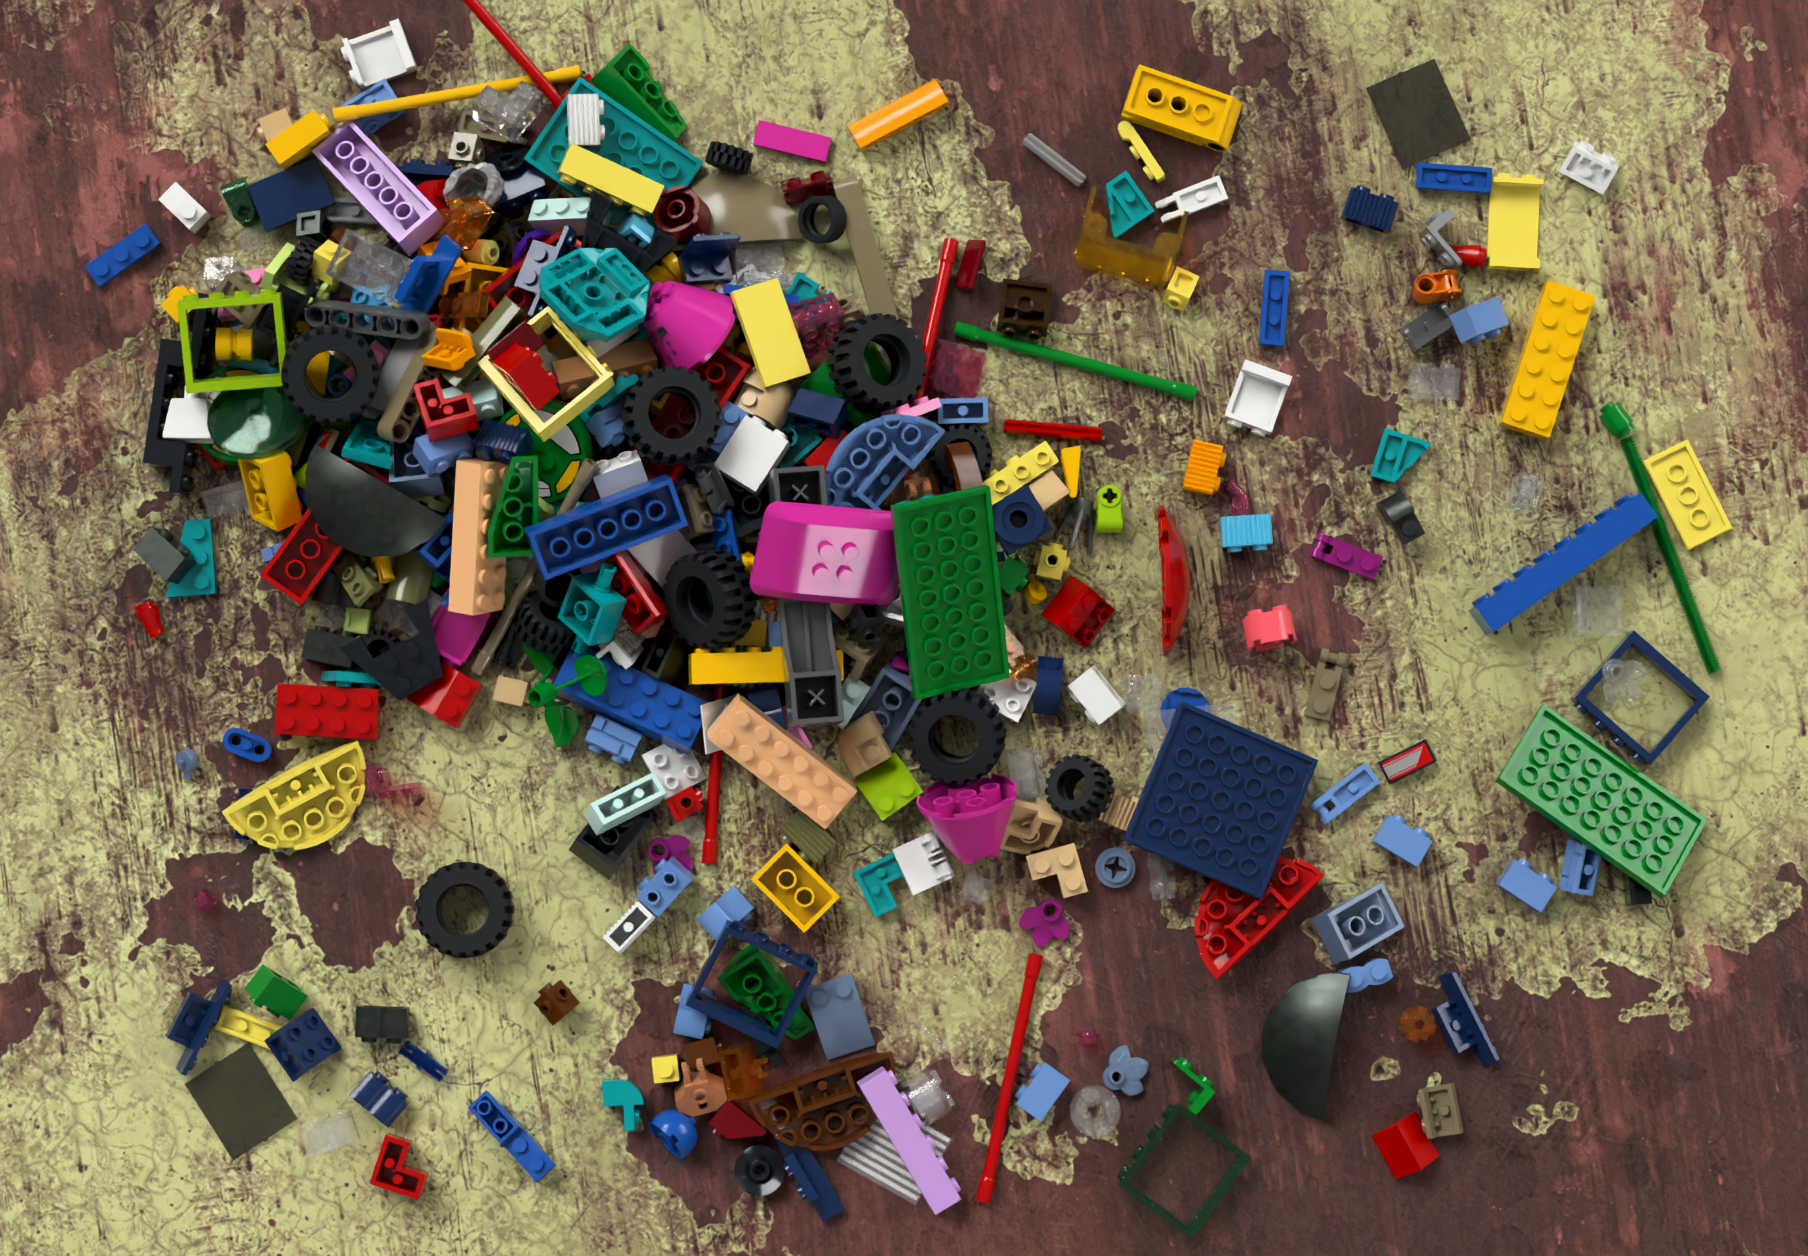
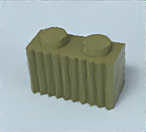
M799 809L780 828L783 832L780 837L789 846L793 844L801 849L798 854L808 864L811 861L816 864L837 843L818 823Z

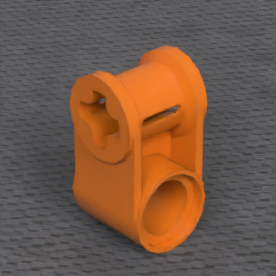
M1447 269L1419 275L1414 283L1413 299L1417 303L1424 305L1459 299L1463 293L1462 289L1458 287L1456 279L1458 277L1457 270ZM1420 287H1427L1430 291L1424 292Z

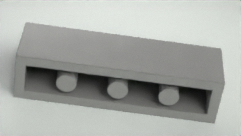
M430 322L431 324L429 329L438 328L432 322ZM424 334L412 340L396 339L380 372L377 393H375L371 405H368L377 414L383 415Z

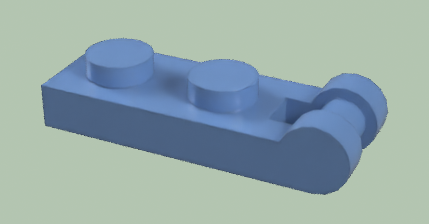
M1364 762L1315 799L1309 806L1313 811L1316 810L1321 816V822L1325 825L1377 786L1380 781ZM1328 800L1335 806L1330 811L1324 805Z

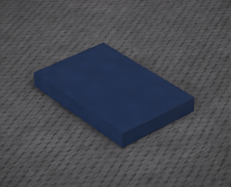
M316 157L247 185L267 233L297 221V213L324 210L336 205Z

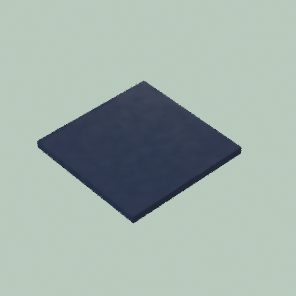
M1179 701L1122 841L1262 900L1318 760L1183 701Z

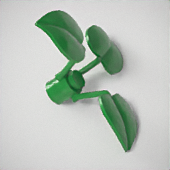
M521 641L534 668L541 674H544L540 681L534 684L535 687L528 691V700L535 708L545 707L546 724L553 736L555 747H560L575 737L579 724L577 716L571 707H563L561 701H554L558 691L581 681L582 688L587 694L599 696L607 688L606 669L597 657L583 655L574 663V669L578 677L555 686L545 681L555 669L553 662L557 660V655L552 653L546 655L540 651L536 652L534 648L526 646L525 642Z

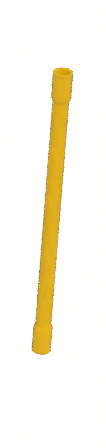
M579 65L542 73L551 84L577 81L579 76L581 77ZM527 75L362 105L332 108L335 123H340L366 116L537 86Z

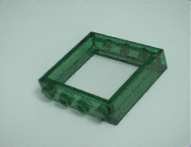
M1175 1102L1174 1105L1169 1104L1161 1115L1164 1119L1159 1126L1154 1124L1146 1135L1149 1138L1144 1146L1140 1144L1133 1152L1131 1157L1134 1160L1130 1166L1124 1165L1117 1175L1119 1179L1117 1184L1183 1234L1193 1239L1252 1157L1178 1102ZM1178 1113L1236 1155L1187 1225L1129 1183Z

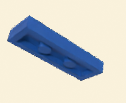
M1419 162L1416 164L1415 189L1480 194L1491 193L1492 168Z
M145 223L91 261L85 268L101 288L162 244Z
M1264 271L1258 345L1284 347L1290 272Z

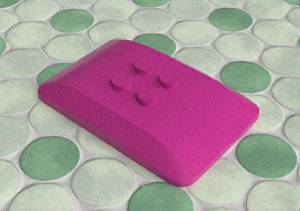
M783 501L773 502L766 507L750 576V587L755 594L782 599L852 605H887L895 599L899 585L891 511Z

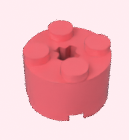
M1287 605L1275 606L1272 608V611L1263 612L1262 609L1247 612L1248 616H1245V619L1242 620L1248 651H1252L1254 647L1256 651L1284 647L1283 642L1290 640V644L1297 642L1292 612L1287 609Z

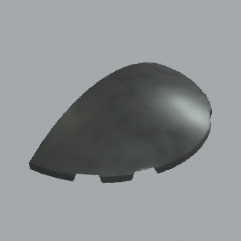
M314 445L305 471L307 503L321 530L341 547L368 557L399 556L410 552L411 549L422 543H427L447 521L446 518L322 447Z
M1321 973L1316 977L1305 981L1301 980L1292 985L1272 1006L1262 1032L1263 1062L1275 1089L1294 1108L1320 1120H1324L1337 1041L1351 976L1348 973Z

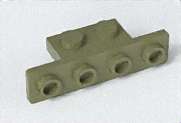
M344 548L331 568L354 604L360 607L373 592L378 593L383 584L379 582L377 570L369 564L371 560L368 556L359 555Z

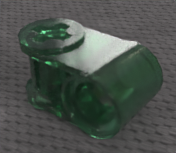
M240 177L220 186L222 195L235 220L244 227L255 226L260 217L247 188L248 183L245 178ZM248 210V217L245 219L243 217L245 215L244 211Z

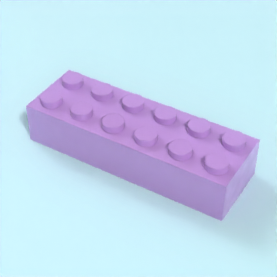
M352 121L343 123L312 150L327 171L408 256L447 224L439 211Z

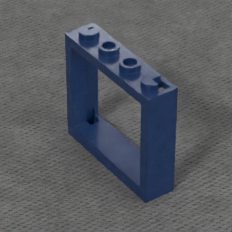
M1633 630L1626 634L1571 697V700L1575 703L1573 706L1578 709L1579 713L1582 715L1587 713L1594 719L1592 724L1602 732L1608 731L1613 736L1611 740L1618 747L1623 749L1625 746L1632 752L1630 757L1633 760H1636L1640 765L1643 763L1651 765L1710 696ZM1630 646L1693 700V703L1650 752H1647L1586 698Z
M726 920L687 996L686 1006L774 1048H778L817 973L818 963L815 962L812 956L806 953L799 954L792 951V947L783 942L778 944L769 940V936L760 931L755 933L746 929V925L734 920L732 922ZM729 934L805 970L776 1028L700 993Z

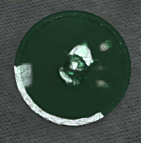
M283 386L222 391L212 402L207 415V427L214 444L225 454L246 460L270 457L287 449L301 436L308 422L307 418L303 417L297 409L292 407L289 399L285 396Z

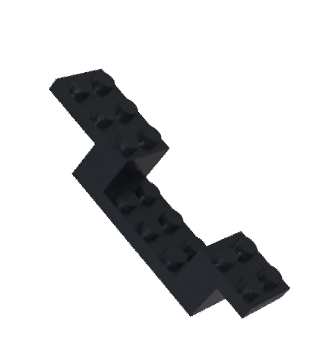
M198 293V297L209 298V294ZM218 307L196 309L192 340L190 342L194 373L207 375V369L212 367L213 355L210 354L211 344H215L216 330L213 328L214 321L219 319L217 317ZM161 338L143 463L152 468L172 470L169 492L188 498L189 492H192L194 489V477L191 476L193 467L196 468L198 462V453H195L196 448L187 443L166 441L163 438L170 400L173 398L174 389L177 390L180 378L177 375V371L184 372L181 341Z

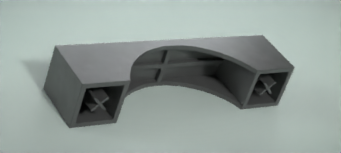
M824 465L774 468L768 475L770 504L776 501L827 505ZM778 598L788 728L837 725L844 721L841 672L834 643L830 603Z

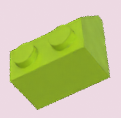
M895 751L892 753L893 756L869 769L854 780L882 821L923 793V790Z

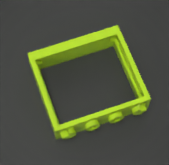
M261 289L260 294H250L249 290L235 291V296H224V292L209 293V298H199L198 294L183 296V300L177 302L187 394L283 386L281 370L287 351L282 292H275V289ZM273 303L280 373L194 380L187 315L188 309Z

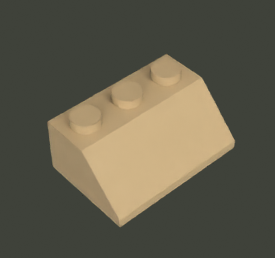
M1053 470L1048 473L1046 471L1034 478V482L1029 485L1043 512H1046L1067 498L1070 493Z

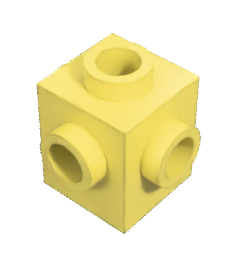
M1048 542V546L1043 545L1041 551L1036 550L1033 565H1038L1035 576L1060 582L1062 572H1068L1071 559L1066 557L1067 550H1062L1063 545ZM1048 558H1054L1056 560V564H1049Z

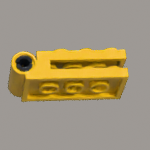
M1139 64L1134 73L1120 118L1200 146L1204 144L1206 147L1218 152H1227L1242 103L1234 99L1233 96ZM1148 96L1155 97L1158 102H1151ZM1171 104L1179 105L1181 111L1175 110Z

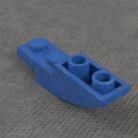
M487 1090L468 1107L494 1138L511 1153L536 1182L539 1183L556 1166L555 1162L546 1154L536 1139Z

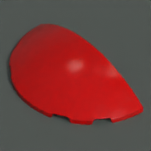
M1157 506L1163 600L1161 605L1163 655H1168L1180 634L1187 614L1190 597V569L1180 532L1164 506Z
M1280 854L1262 900L1212 879L1200 898V905L1195 917V938L1197 939L1199 954L1211 975L1218 980L1247 956L1302 902L1324 877V874L1299 858L1292 859L1283 857Z

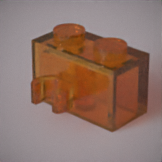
M479 196L460 197L457 200L454 198L446 199L445 202L449 205L450 210L448 208L439 210L446 220L436 237L440 240L443 235H448L462 247V251H470L494 212Z
M754 1042L731 1045L718 1051L728 1101L750 1098L764 1091L761 1078L771 1075V1071L764 1072L761 1069V1064L769 1060L765 1057L757 1060Z

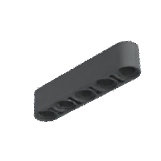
M325 299L316 302L305 311V320L310 326L315 328L321 325H339L341 328L353 330L354 333L410 340L416 339L427 332L431 324L428 315L421 311ZM317 309L323 313V318L318 315ZM341 312L346 315L347 321L341 317ZM364 315L370 318L371 324L366 322ZM388 318L394 321L395 327L389 324ZM412 321L418 324L419 330L413 327Z

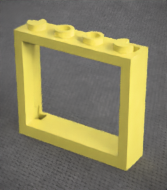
M549 306L529 320V325L538 336L552 326L599 378L545 423L542 422L497 371L488 355L477 362L485 377L543 442L547 441L615 386L611 377L614 373L609 369L608 365L605 362L601 365L596 359L598 355L590 345L585 347L580 342L583 339L574 330L569 329L565 322L560 321L558 314L554 313Z

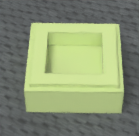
M346 607L343 631L367 635L370 630L372 610Z

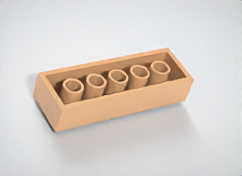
M479 457L456 460L448 611L474 616L503 610L505 602L506 557L488 558L487 532L509 466L502 464L499 460H483Z
M739 693L706 731L708 739L824 829L830 825L857 792L853 781Z

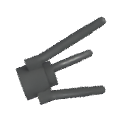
M1076 497L1074 504L1069 503L1068 510L1054 534V538L1057 539L1073 513L1072 517L1077 520L1069 550L1074 549L1082 521H1087L1088 518L1087 554L1090 555L1092 553L1093 525L1096 510L1093 509L1094 502L1086 498Z

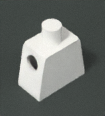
M186 385L184 398H172L170 400L163 438L166 441L181 443L216 444L211 403L207 399H199L200 393L187 394Z

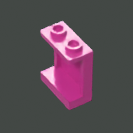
M441 604L432 619L439 654L444 656L442 662L453 668H456L457 665L464 667L494 615L484 613L472 616L448 611L449 606Z

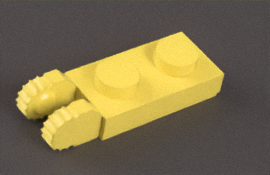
M1124 120L1118 123L1117 130H1119V135H1121L1123 141L1132 144L1129 150L1136 160L1142 159L1146 165L1142 169L1149 180L1155 179L1157 183L1164 180L1165 173L1134 127L1131 126V123Z

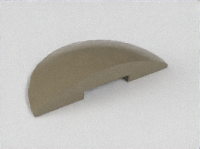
M721 173L701 178L687 187L693 190L710 209V231L707 236L718 235L723 232L739 234L740 240L736 245H759L803 240L798 225V218L793 208L786 204L783 195L767 183H763L748 175ZM676 244L665 255L671 251L674 254L682 253L687 244Z

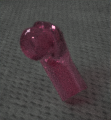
M1233 479L1224 488L1233 496L1232 515L1242 516L1247 512L1249 496Z

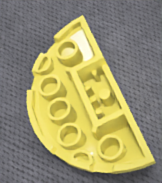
M358 740L329 750L287 770L222 811L223 815L241 835H246L257 841L259 845L267 848H293L299 850L327 841L350 822V817L356 807L360 806L364 795L366 765Z

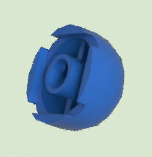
M668 1109L662 1111L648 1123L653 1135L656 1138L659 1136L664 1142L662 1144L664 1148L678 1159L685 1158L695 1147L698 1139L697 1130L694 1126L696 1120L692 1116L678 1112V1110Z

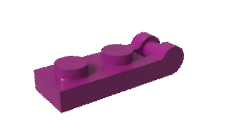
M1317 532L1315 537L1316 544L1309 553L1310 557L1375 580L1383 556ZM1326 545L1332 546L1330 555L1323 552Z

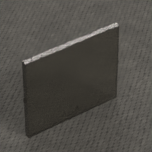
M1435 59L1404 72H1398L1397 75L1366 88L1402 170L1433 156L1437 157L1440 153L1471 140Z
M250 1043L245 1044L221 1061H216L212 1067L185 1083V1086L233 1160L261 1142H266L270 1136L298 1119Z

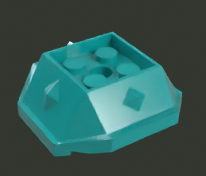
M578 248L541 268L539 274V296L558 314L559 320L565 322L584 341L601 340L608 342L644 321L650 281L617 248H605V250Z

